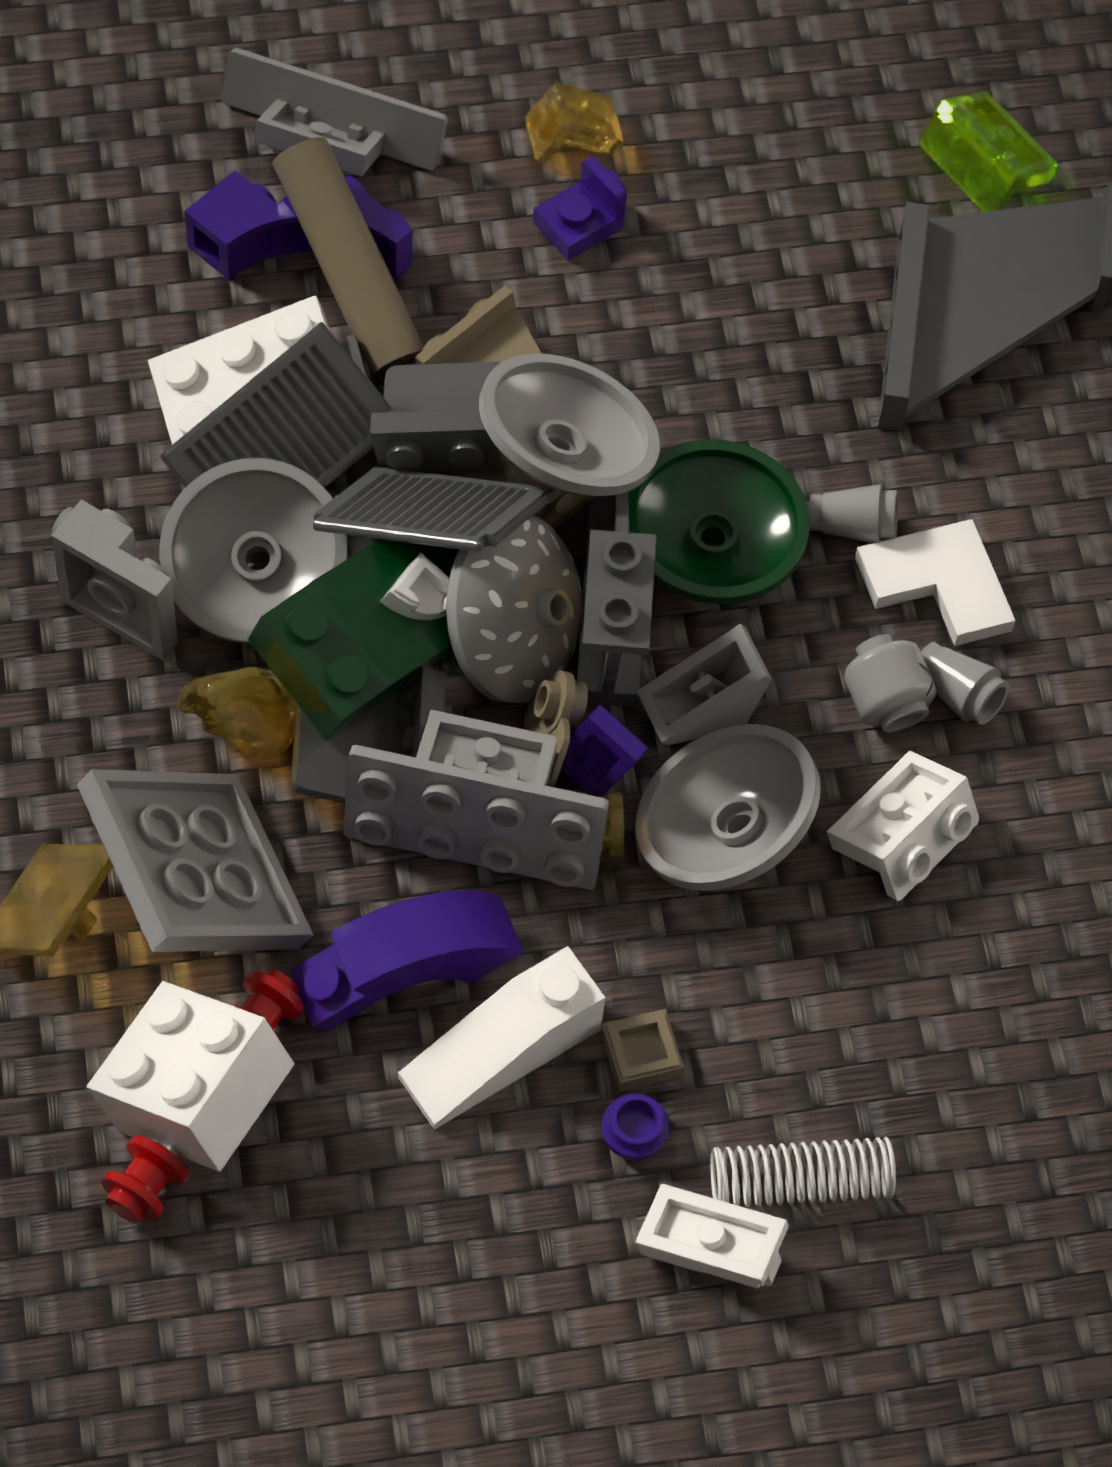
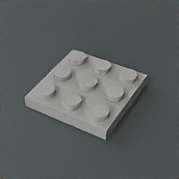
M91 769L77 784L90 813L91 820L98 831L115 869V873L121 882L139 922L141 931L152 952L299 950L314 935L238 774Z

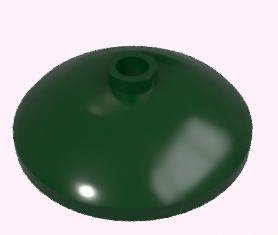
M705 439L673 446L659 453L658 460L649 477L638 487L628 491L629 533L656 535L654 581L665 589L684 598L711 604L739 603L758 598L777 588L795 571L805 552L810 521L808 506L799 485L792 475L776 460L745 444L727 440ZM715 540L721 546H709L703 543V541Z

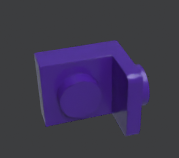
M591 156L582 162L580 182L534 208L533 223L569 261L624 228L627 200L625 185L614 171H607Z
M600 704L581 722L574 732L570 733V743L561 770L589 795L602 797L640 759L648 747Z

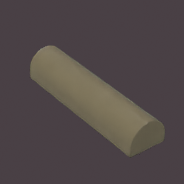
M324 137L311 138L284 150L273 160L272 165L351 333L355 334L372 378L376 380L384 376L392 366L407 365L416 361L415 356L422 351L424 344L327 139Z

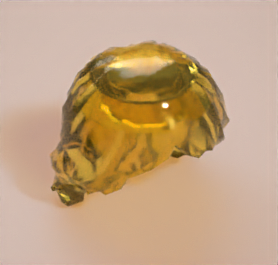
M245 667L235 671L195 678L181 689L176 704L178 710L183 713H192L199 716L204 731L224 738L228 745L235 747V751L246 758L260 757L263 761L283 755L294 740L296 713L298 710L296 701L270 669Z

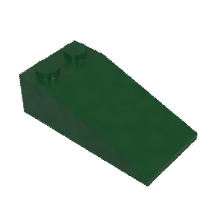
M379 539L316 578L260 617L248 638L249 642L326 741L406 684L422 667L428 668L453 650L448 632L447 615L434 620H416L390 610L380 600L420 553L425 555L450 577L459 549Z

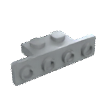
M234 48L227 57L221 95L222 102L226 105L260 115L256 121L253 142L271 147L278 155L302 141L324 137L327 139L343 175H358L362 177L380 155L427 170H434L440 162L448 121L447 116L442 113L239 48Z

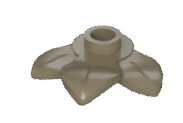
M563 670L556 671L550 680H543L535 697L528 704L523 720L525 730L558 737L556 755L547 785L550 787L555 786L570 743V732H574L581 724L588 700L586 684L576 681L572 673Z

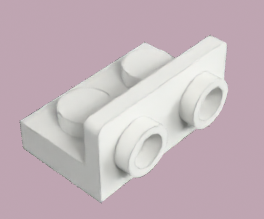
M909 751L827 831L833 850L880 872L887 895L900 901L918 883L926 879L931 870L959 842L968 837L972 829L978 824L979 815L966 776Z

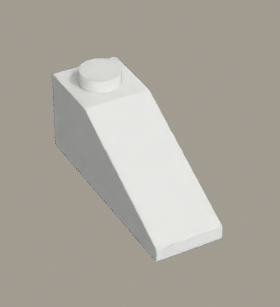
M567 946L512 978L400 1070L398 1078L435 1130L599 1032L602 1026L605 996Z

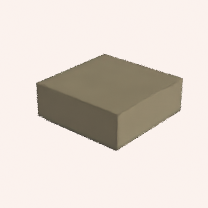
M666 1009L602 1023L601 1036L618 1092L683 1077L684 1066Z

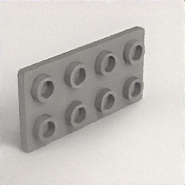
M430 710L416 758L360 745H353L351 747L347 766L343 834L348 838L361 840L370 845H385L422 853L435 859H449L486 867L499 873H514L546 880L559 886H573L593 890L598 878L609 801L601 797L547 786L556 755L557 736Z

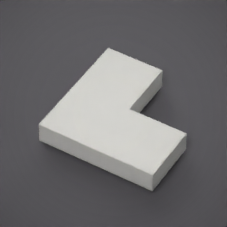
M972 519L857 547L855 560L875 609L933 595L954 646L1013 631L1016 620Z

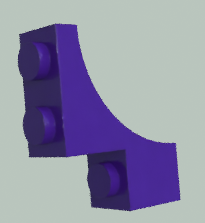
M236 170L184 211L187 247L228 280L250 266L266 259L290 253L313 251L288 197L286 196L277 203L273 195L264 186L258 183L253 185ZM346 176L345 179L391 276L394 278L399 277L412 266L413 229L399 212L393 209L387 210L368 195L358 180L351 176Z

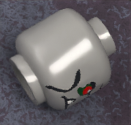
M882 634L872 637L856 647L858 656L847 666L844 680L859 716L866 724L881 726L884 732L891 733L911 727L929 715L928 706L933 702L937 688L921 650L914 642L906 640L893 641L889 634Z

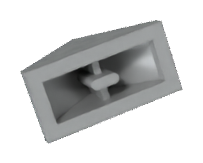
M739 624L638 689L637 693L661 743L668 746L695 740L722 728L747 724L772 678L746 627Z

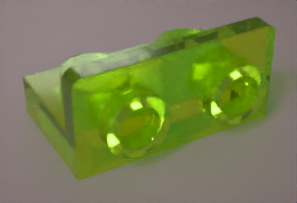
M987 91L943 99L919 139L920 147L983 212L1002 210L1013 191L1048 184L1060 167Z

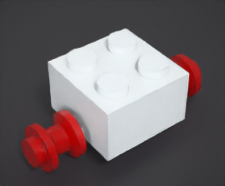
M267 969L265 973L250 971L242 982L249 996L241 1007L226 1004L162 981L88 1083L86 1088L116 1129L132 1137L126 1145L127 1151L133 1159L124 1173L108 1171L101 1181L104 1190L109 1194L105 1199V1203L117 1215L135 1224H138L142 1218L157 1221L164 1212V1206L158 1198L162 1189L167 1183L182 1185L189 1176L187 1167L177 1156L221 1172L294 1066L293 1060L281 1044L280 1038L274 1030L281 1019L297 1020L304 1010V1005L298 997L300 989L287 975L275 969Z

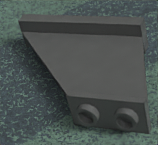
M1111 182L1108 183L1104 197L928 219L930 205L906 202L898 238L877 429L901 432L904 418L1088 301L1092 300L1091 311L1103 313L1109 290H1112Z
M628 492L610 496H598L589 501L583 581V622L579 639L576 681L584 682L587 686L588 704L638 707L639 695L637 690L640 689L641 656L649 655L656 535L629 533Z

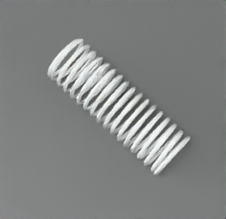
M876 1137L873 1143L869 1138H865L863 1143L859 1139H854L852 1144L847 1139H844L841 1145L837 1140H833L831 1145L826 1141H822L820 1146L815 1141H812L809 1147L805 1142H801L798 1148L794 1143H790L788 1148L783 1143H780L777 1150L773 1144H769L766 1150L762 1145H758L756 1150L751 1145H748L745 1151L740 1146H737L734 1153L730 1147H726L723 1153L720 1148L714 1147L711 1151L710 1160L713 1199L729 1203V1185L726 1170L729 1153L732 1165L734 1205L740 1206V1186L737 1170L738 1153H740L743 1166L744 1203L746 1207H750L751 1188L748 1170L750 1151L753 1160L755 1204L760 1207L762 1204V1190L758 1164L761 1151L764 1161L766 1204L771 1206L773 1191L769 1158L770 1151L772 1150L775 1161L776 1200L781 1206L783 1204V1180L780 1166L782 1149L785 1157L786 1196L788 1203L792 1205L794 1203V1182L791 1166V1152L793 1148L796 1157L798 1202L803 1204L805 1202V1184L801 1156L802 1149L804 1148L807 1157L806 1178L808 1198L813 1204L816 1199L815 1175L812 1162L814 1147L817 1154L818 1194L820 1201L824 1203L827 1197L823 1162L825 1146L828 1154L829 1195L831 1201L835 1202L837 1200V1177L833 1153L836 1146L839 1154V1190L841 1199L845 1202L848 1198V1179L844 1158L845 1145H847L849 1151L850 1192L852 1199L856 1201L859 1196L858 1171L854 1154L857 1144L860 1151L862 1197L867 1200L870 1194L869 1172L865 1154L867 1143L871 1151L870 1179L873 1197L876 1200L880 1197V1173L876 1155L877 1143H879L881 1148L882 1191L886 1199H892L896 1188V1169L892 1143L888 1137H885L883 1140ZM886 1144H887V1148H888V1152H889L890 1167H889V1160H888V1155H887V1151H886ZM716 1167H717V1178H718V1194H717V1185H716Z

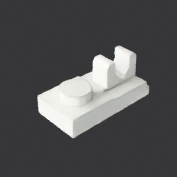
M661 1183L635 1243L641 1255L759 1289L760 1285L771 1286L782 1261L778 1251L789 1225L787 1220Z

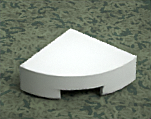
M420 553L409 564L380 602L390 610L416 620H434L447 615V590L450 577L425 555Z

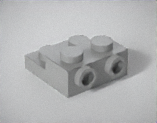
M81 499L74 508L68 507L62 511L51 530L61 601L164 661L178 644L172 578L154 560L147 557L137 558L134 529L131 528L130 524L121 515L110 509H103L101 511Z

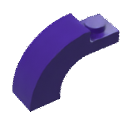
M449 891L401 901L375 910L331 932L334 941L333 945L290 971L294 982L300 989L299 995L312 1028L327 1032L377 1001L399 990L441 979H455L472 984L521 955L524 951L501 896L482 891Z

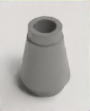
M882 484L823 494H811L809 501V530L822 531V533L869 543L881 542V539H895L898 526V491L883 490Z
M931 642L924 647L921 653L936 685V694L964 722L974 720L978 724L984 725L993 719L1006 701L1010 689L1009 683L1001 678L1000 669L949 648L942 647L936 642Z

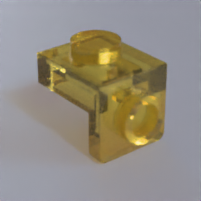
M555 82L526 115V127L534 157L539 161L548 162L563 144L611 156L624 142L612 97L598 92Z

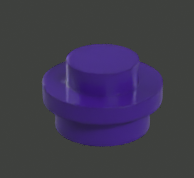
M643 1094L621 1096L607 1107L603 1115V1139L612 1152L624 1159L644 1160L657 1154L667 1141L669 1133L668 1116L664 1108L649 1096Z

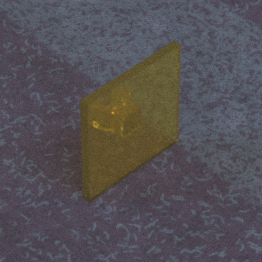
M42 844L0 905V954L54 957L64 940L67 941L71 933L80 941L85 940L97 922V918L86 907L113 868L103 844Z

